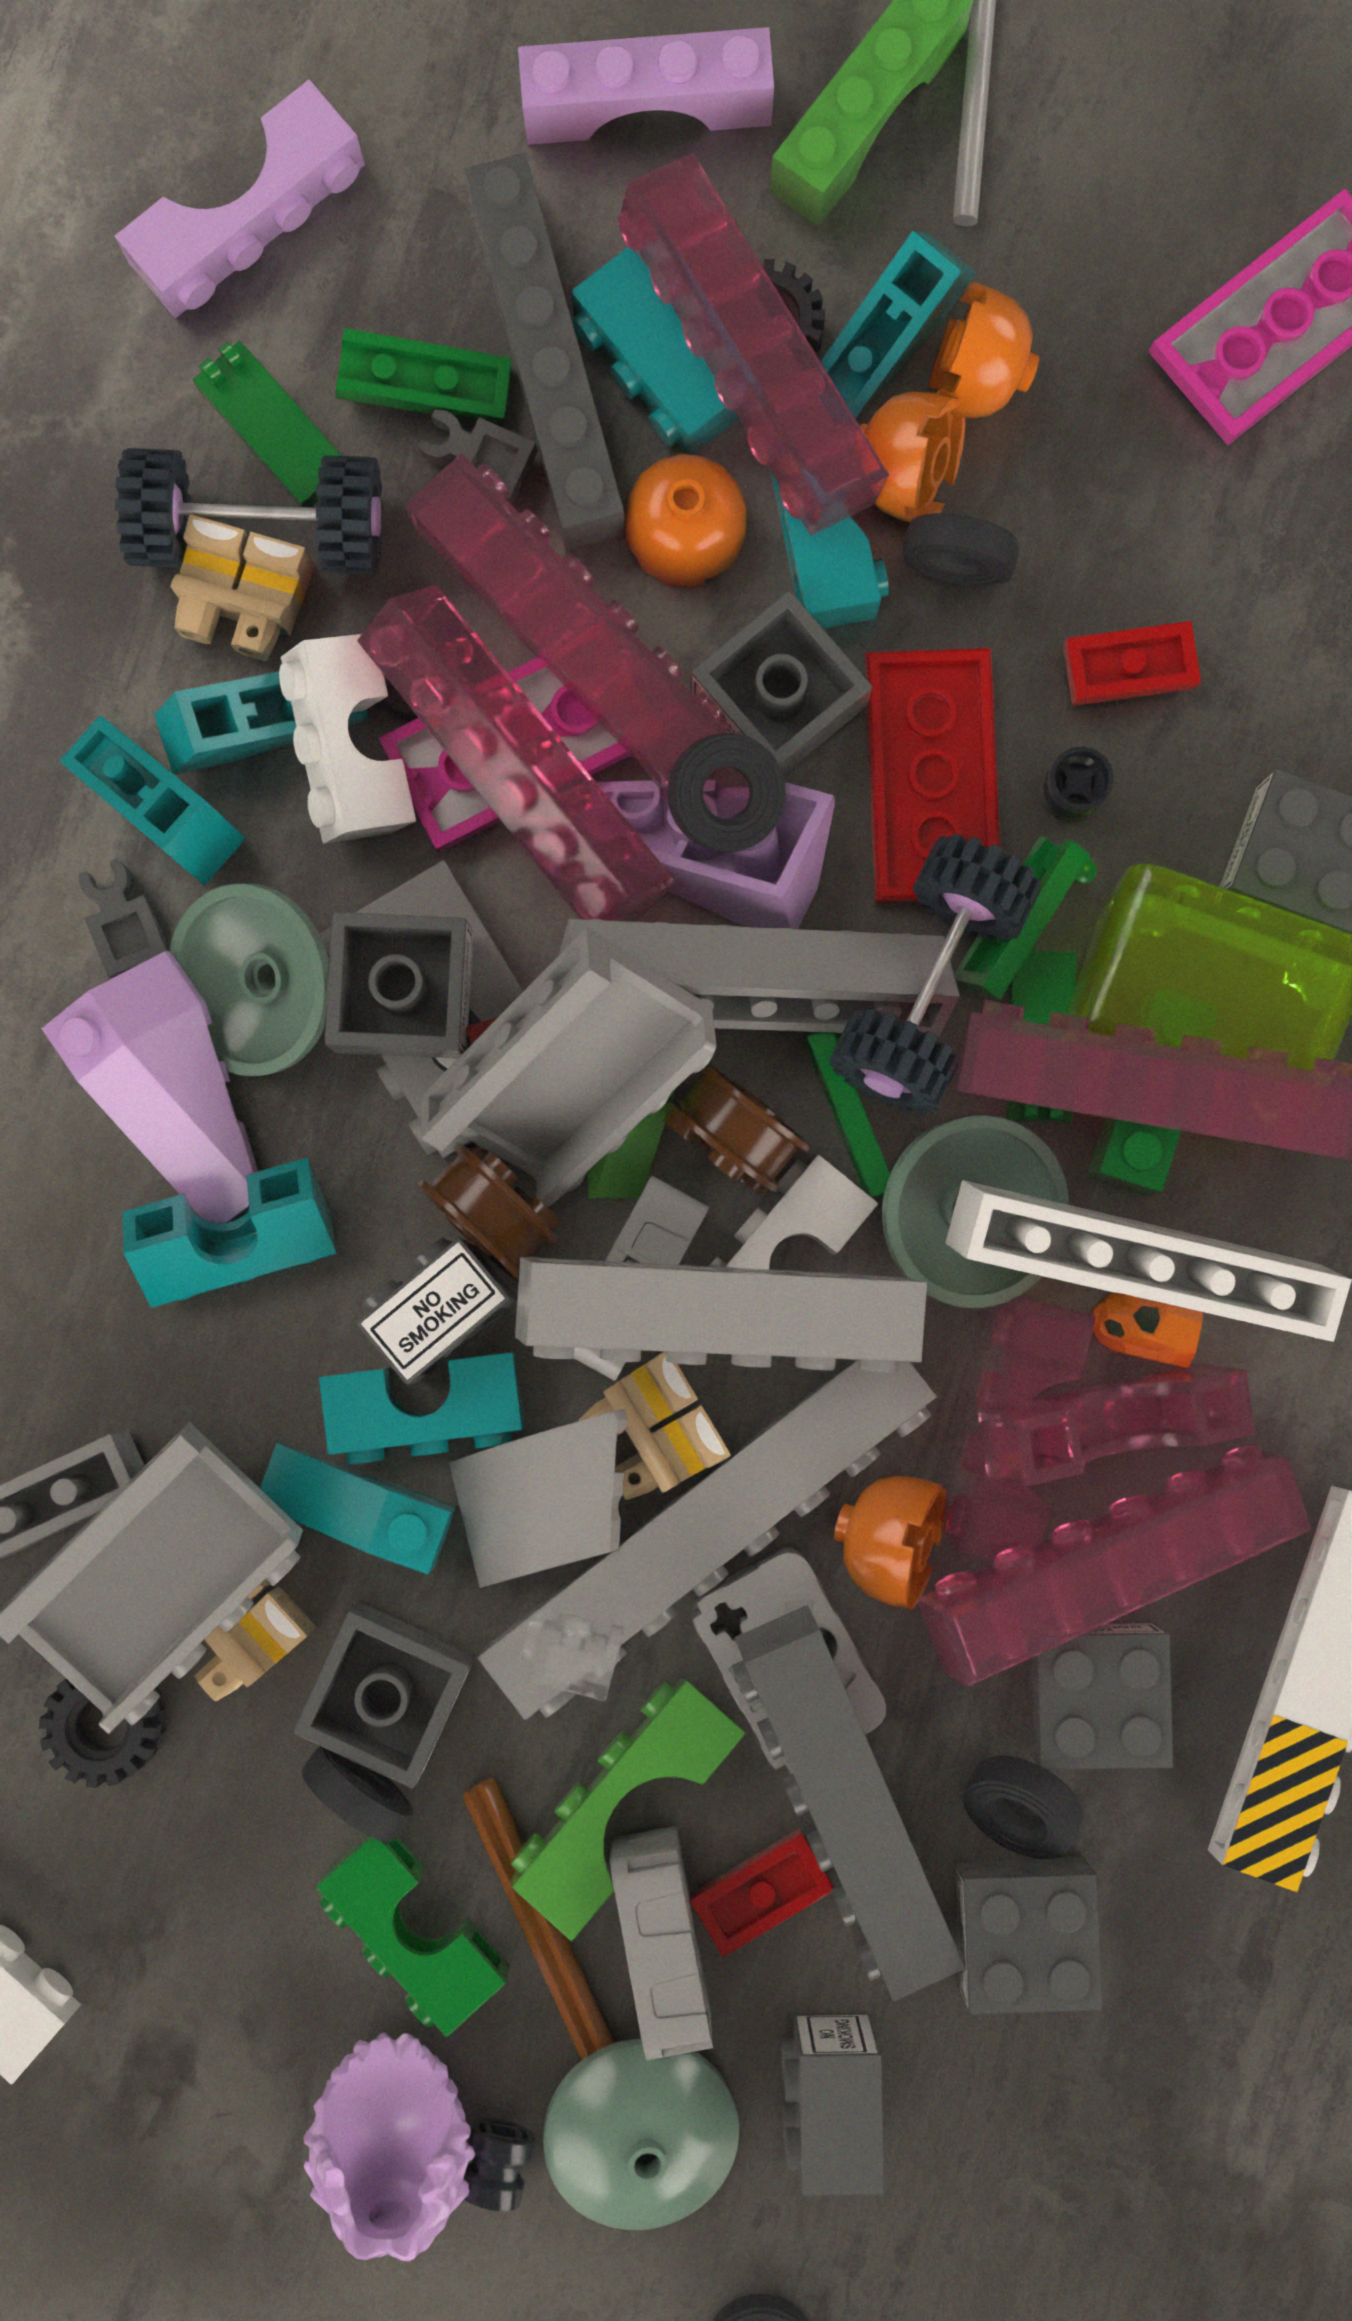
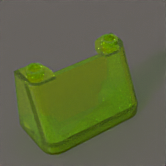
M1153 864L1133 865L1124 872L1100 910L1059 1041L1074 1046L1077 1053L1096 1061H1108L1112 1056L1122 1055L1132 1045L1251 1087L1248 1102L1251 1107L1258 1111L1257 1114L1261 1120L1278 1127L1295 1126L1300 1128L1312 1116L1352 1016V934L1165 867Z

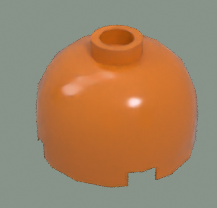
M970 281L958 300L969 304L963 320L949 319L935 357L928 387L937 390L938 392L936 393L939 395L959 399V406L950 411L952 415L978 418L990 416L1004 408L1015 390L1027 392L1038 368L1039 355L1030 352L1033 338L1032 327L1027 313L1016 300L996 289Z
M906 392L899 394L885 402L874 413L869 424L863 423L858 428L853 441L852 458L854 461L859 462V477L866 495L883 513L907 522H911L914 518L921 515L941 513L945 504L934 502V497L943 479L953 486L963 451L965 417L950 413L951 410L959 406L958 398L929 392Z
M680 453L657 460L639 475L626 500L624 517L625 535L631 552L638 559V564L646 574L667 585L694 587L704 584L705 579L715 577L721 571L724 574L734 566L745 546L748 510L740 485L724 466L702 455Z
M892 1476L878 1479L867 1486L860 1494L855 1506L843 1505L837 1519L834 1539L837 1542L844 1543L843 1562L852 1582L866 1595L895 1607L900 1606L910 1610L915 1608L923 1595L933 1569L932 1566L926 1565L933 1542L939 1546L943 1533L947 1508V1490L942 1488L943 1485L917 1477Z

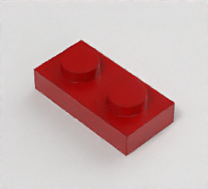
M1192 621L1067 638L1063 644L1072 706L1196 689L1201 683Z
M798 1828L689 1894V1901L721 1956L725 1957L831 1893L830 1889L834 1888V1885L827 1872L821 1871L810 1843L801 1828Z

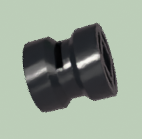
M1085 746L1070 748L1061 753L1044 776L1040 789L1042 803L1048 813L1058 820L1069 823L1083 821L1092 816L1112 789L1114 781L1113 771L1107 758L1096 749Z
M483 2118L474 2121L468 2145L473 2147L475 2156L471 2160L472 2162L467 2164L464 2180L469 2184V2194L464 2200L477 2207L492 2211H511L520 2207L525 2182L519 2173L522 2170V2165L531 2159L535 2135L524 2126L502 2119Z

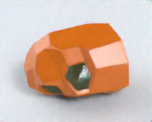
M1112 1292L1091 1309L1088 1322L1100 1343L1115 1352L1176 1367L1189 1368L1196 1354L1202 1328L1203 1312Z

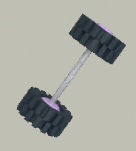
M127 448V450L122 452V459H119L118 463L120 477H116L115 488L118 491V499H115V511L119 513L116 527L117 534H121L119 541L120 550L124 552L123 559L125 563H129V566L181 568L187 547L183 537L189 515L192 514L199 517L318 521L316 537L317 541H319L318 556L321 559V569L324 573L377 574V569H379L380 565L379 555H381L382 550L381 535H383V524L381 523V514L383 513V502H381L382 481H380V466H378V460L375 457L324 455L318 471L319 484H317L316 489L318 507L308 508L191 503V495H188V487L190 485L189 474H185L187 465L185 459H182L181 451Z
M952 834L950 839L944 835L939 837L938 841L935 840L913 886V893L917 894L916 899L920 904L928 905L926 910L933 916H944L943 922L951 926V929L905 1024L899 1022L896 1015L886 1013L883 1017L877 1010L868 1009L867 1012L859 1009L851 1014L829 1060L830 1066L834 1067L833 1071L838 1076L846 1077L844 1082L851 1087L859 1086L862 1088L861 1093L870 1098L873 1095L881 1098V1103L892 1107L893 1103L897 1104L902 1111L911 1113L914 1109L917 1113L927 1115L928 1112L933 1114L937 1111L957 1070L959 1058L957 1054L951 1053L952 1048L947 1043L936 1042L938 1036L930 1031L923 1033L917 1030L963 932L973 936L976 931L980 933L983 939L992 941L995 936L1001 942L1009 941L1010 937L1014 940L1019 937L1040 893L1041 882L1040 879L1033 877L1035 872L1029 866H1019L1021 859L1012 854L1006 857L1001 854L1003 848L991 844L990 848L982 845L981 839L970 837L969 841L966 842L961 835Z

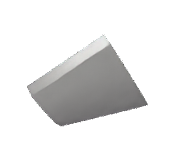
M625 1409L553 1428L449 1462L480 1588L619 1550L621 1519L618 1505L623 1494L624 1473L615 1470L617 1433L627 1429Z

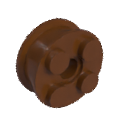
M709 1063L702 1069L701 1075L679 1102L668 1099L665 1103L670 1110L663 1118L666 1124L692 1144L694 1142L709 1153L706 1157L714 1165L735 1181L740 1180L761 1197L768 1189L775 1193L778 1191L780 1186L775 1178L798 1149L809 1152L812 1148L805 1139L784 1123V1120L742 1085L735 1080L732 1081Z
M457 1142L453 1146L457 1157L431 1183L421 1179L416 1185L475 1248L488 1259H491L514 1281L519 1283L520 1257H531L545 1242L556 1246L560 1240L554 1231L562 1223L536 1197H529L518 1186L514 1189L511 1188L518 1178L493 1153L489 1152L487 1154L475 1143H472L467 1149L464 1145Z

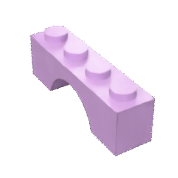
M769 27L518 47L522 108L527 145L589 140L599 127L610 120L635 112L652 110L674 111L693 116L703 122L710 131L772 125L774 78Z
M309 79L261 117L267 144L265 163L260 176L244 195L229 204L210 209L189 208L162 197L115 235L129 265L175 319L187 309L193 310L205 304L211 298L216 286L235 270L242 271L253 265L259 259L264 247L283 231L291 232L300 227L307 220L315 205L331 192L339 193L347 189L357 178L359 170L365 166L357 134Z

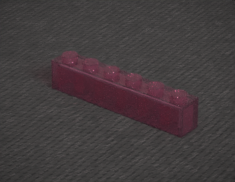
M694 153L627 182L621 213L618 216L621 235L632 251H639L650 269L651 282L659 299L664 304H671L682 322L683 335L689 349L696 357H703L714 375L716 391L721 402L729 411L735 410L747 430V439L753 455L759 463L769 466L780 484L781 499L789 514L795 519L800 518L808 533L812 536L874 505L889 477L887 470Z
M461 453L405 504L412 526L667 793L671 770L676 760L686 748L703 737L727 733V730L722 726L727 721L724 713L705 693L700 692L694 697L678 680L683 673L665 650L657 646L650 651L635 635L639 630V626L620 603L613 600L607 605L591 589L596 584L595 580L576 557L570 554L563 559L547 543L552 539V536L546 526L532 511L525 509L520 514L504 498L509 493L508 489L489 466L482 463L476 468Z
M437 585L395 596L388 600L358 638L357 642L580 919L636 922L677 882Z
M985 1000L983 1012L972 1010L967 1012L958 1061L959 1065L954 1083V1088L958 1092L1352 1160V1063L1315 1057L1312 1070L1287 1065L1289 1053L1284 1051L1249 1046L1247 1058L1221 1054L1223 1041L1183 1034L1181 1046L1155 1042L1156 1029L1117 1023L1115 1035L1088 1031L1091 1018L1052 1011L1049 1024L1024 1020L1025 1007L989 1000Z
M1255 1445L1233 1449L1221 1457L1222 1464L1204 1472L1201 1470H1190L1176 1474L1166 1481L1167 1488L1149 1496L1133 1495L1120 1499L1110 1505L1109 1514L1091 1522L1077 1520L1061 1525L1052 1532L1053 1539L1035 1547L1017 1546L1007 1549L994 1558V1565L974 1574L969 1571L958 1572L942 1578L935 1584V1591L917 1598L942 1671L966 1687H969L1311 1531L1312 1529L1288 1457L1260 1450Z

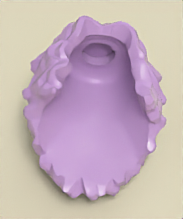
M384 2032L379 2034L376 2039L370 2041V2043L359 2040L354 2045V2053L346 2055L341 2061L340 2066H337L332 2071L331 2079L327 2080L322 2097L315 2101L314 2110L316 2116L303 2137L304 2144L309 2146V2159L305 2161L304 2169L314 2185L310 2196L330 2215L333 2231L338 2239L343 2241L345 2249L356 2259L361 2260L383 2257L389 2254L401 2261L410 2262L419 2253L428 2249L435 2236L445 2228L449 2215L468 2196L469 2184L464 2180L468 2161L474 2158L475 2152L473 2147L468 2145L466 2141L470 2137L471 2130L465 2121L462 2103L456 2097L458 2089L454 2081L448 2078L447 2065L439 2061L438 2055H433L424 2045L421 2046L418 2038H414L406 2033L402 2034L397 2040H393Z

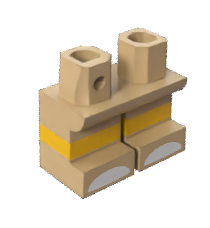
M190 514L183 537L187 547L180 573L174 576L170 586L179 598L174 628L183 638L203 644H211L220 616L238 621L231 642L234 651L244 656L267 661L278 640L279 633L291 636L315 566L306 548L251 531L248 537L244 529Z
M666 1351L658 1354L603 1391L605 1398L596 1402L579 1418V1421L625 1409L627 1429L617 1433V1436L626 1431L638 1453L615 1466V1470L624 1473L623 1496L626 1500L649 1493L657 1487L664 1493L683 1480L731 1456L728 1447L701 1403L654 1431L650 1429L653 1425L698 1400L696 1393L679 1365L666 1361Z
M264 1579L247 1597L253 1601L270 1583ZM277 1586L257 1602L228 1632H224L217 1626L204 1639L217 1655L194 1676L205 1692L214 1701H218L238 1689L242 1684L248 1688L317 1627L284 1590Z

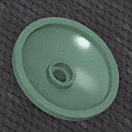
M238 883L220 886L198 898L180 919L172 937L169 951L174 955L206 1002L212 1024L207 1026L218 1062L224 1061L228 1072L243 1076L269 1075L295 1065L311 1051L320 1038L326 1024L329 959L315 925L293 900L283 893L261 884ZM273 970H274V973H275L276 982L274 981L273 976H272V971H273Z
M970 1114L957 1116L940 1122L924 1131L905 1149L897 1160L884 1192L882 1205L883 1232L890 1255L896 1266L904 1276L927 1282L926 1295L957 1307L984 1308L999 1305L1018 1297L1035 1285L1043 1276L966 1259L945 1244L953 1216V1204L958 1197L962 1180L1069 1205V1194L1062 1168L1056 1157L1042 1139L1031 1130L1014 1121L992 1115Z
M642 2039L625 2040L608 2045L579 2062L565 2076L553 2094L547 2109L543 2128V2145L547 2168L554 2185L562 2197L585 2217L599 2224L622 2230H648L663 2227L697 2211L715 2195L724 2183L734 2163L739 2141L738 2114L733 2096L718 2070L696 2051L646 2061ZM646 2153L657 2156L648 2163L636 2162L638 2157Z

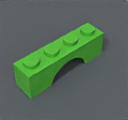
M893 0L772 156L769 192L819 228L856 180L870 147L897 106L920 83L924 82L929 85L965 39L973 0Z
M680 1678L673 1687L666 1680L657 1687L640 1709L647 1716L644 1722L631 1737L624 1731H621L610 1742L597 1760L604 1769L588 1788L580 1781L575 1784L554 1810V1813L561 1818L560 1821L544 1839L537 1833H534L510 1862L517 1870L510 1878L511 1887L571 1942L614 1892L613 1881L607 1870L604 1858V1835L610 1815L619 1801L635 1787L657 1778L677 1777L704 1784L746 1734L683 1678Z

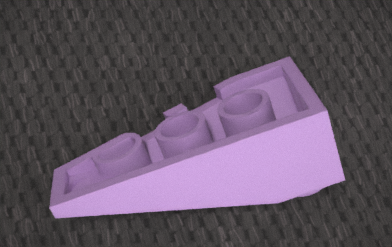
M706 780L703 789L705 804L715 816L722 819L733 818L746 807L749 799V787H718L716 780ZM654 781L579 782L553 833L556 839L737 924L757 928L798 929L818 889L835 799L834 795L785 782L786 797L783 812L770 834L750 848L736 852H720L695 844L681 832L670 813L667 788H659Z
M164 951L88 990L41 1029L77 1082L179 1194H185L193 1210L202 1219L210 1222H230L249 1208L246 1175L259 1171L244 1123L236 1119L225 1084V1082L230 1081L225 1062H218L207 1026L211 1025L212 1021L206 1002L171 951Z

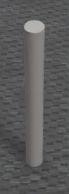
M973 0L970 13L953 222L959 226H973L978 222L996 0Z

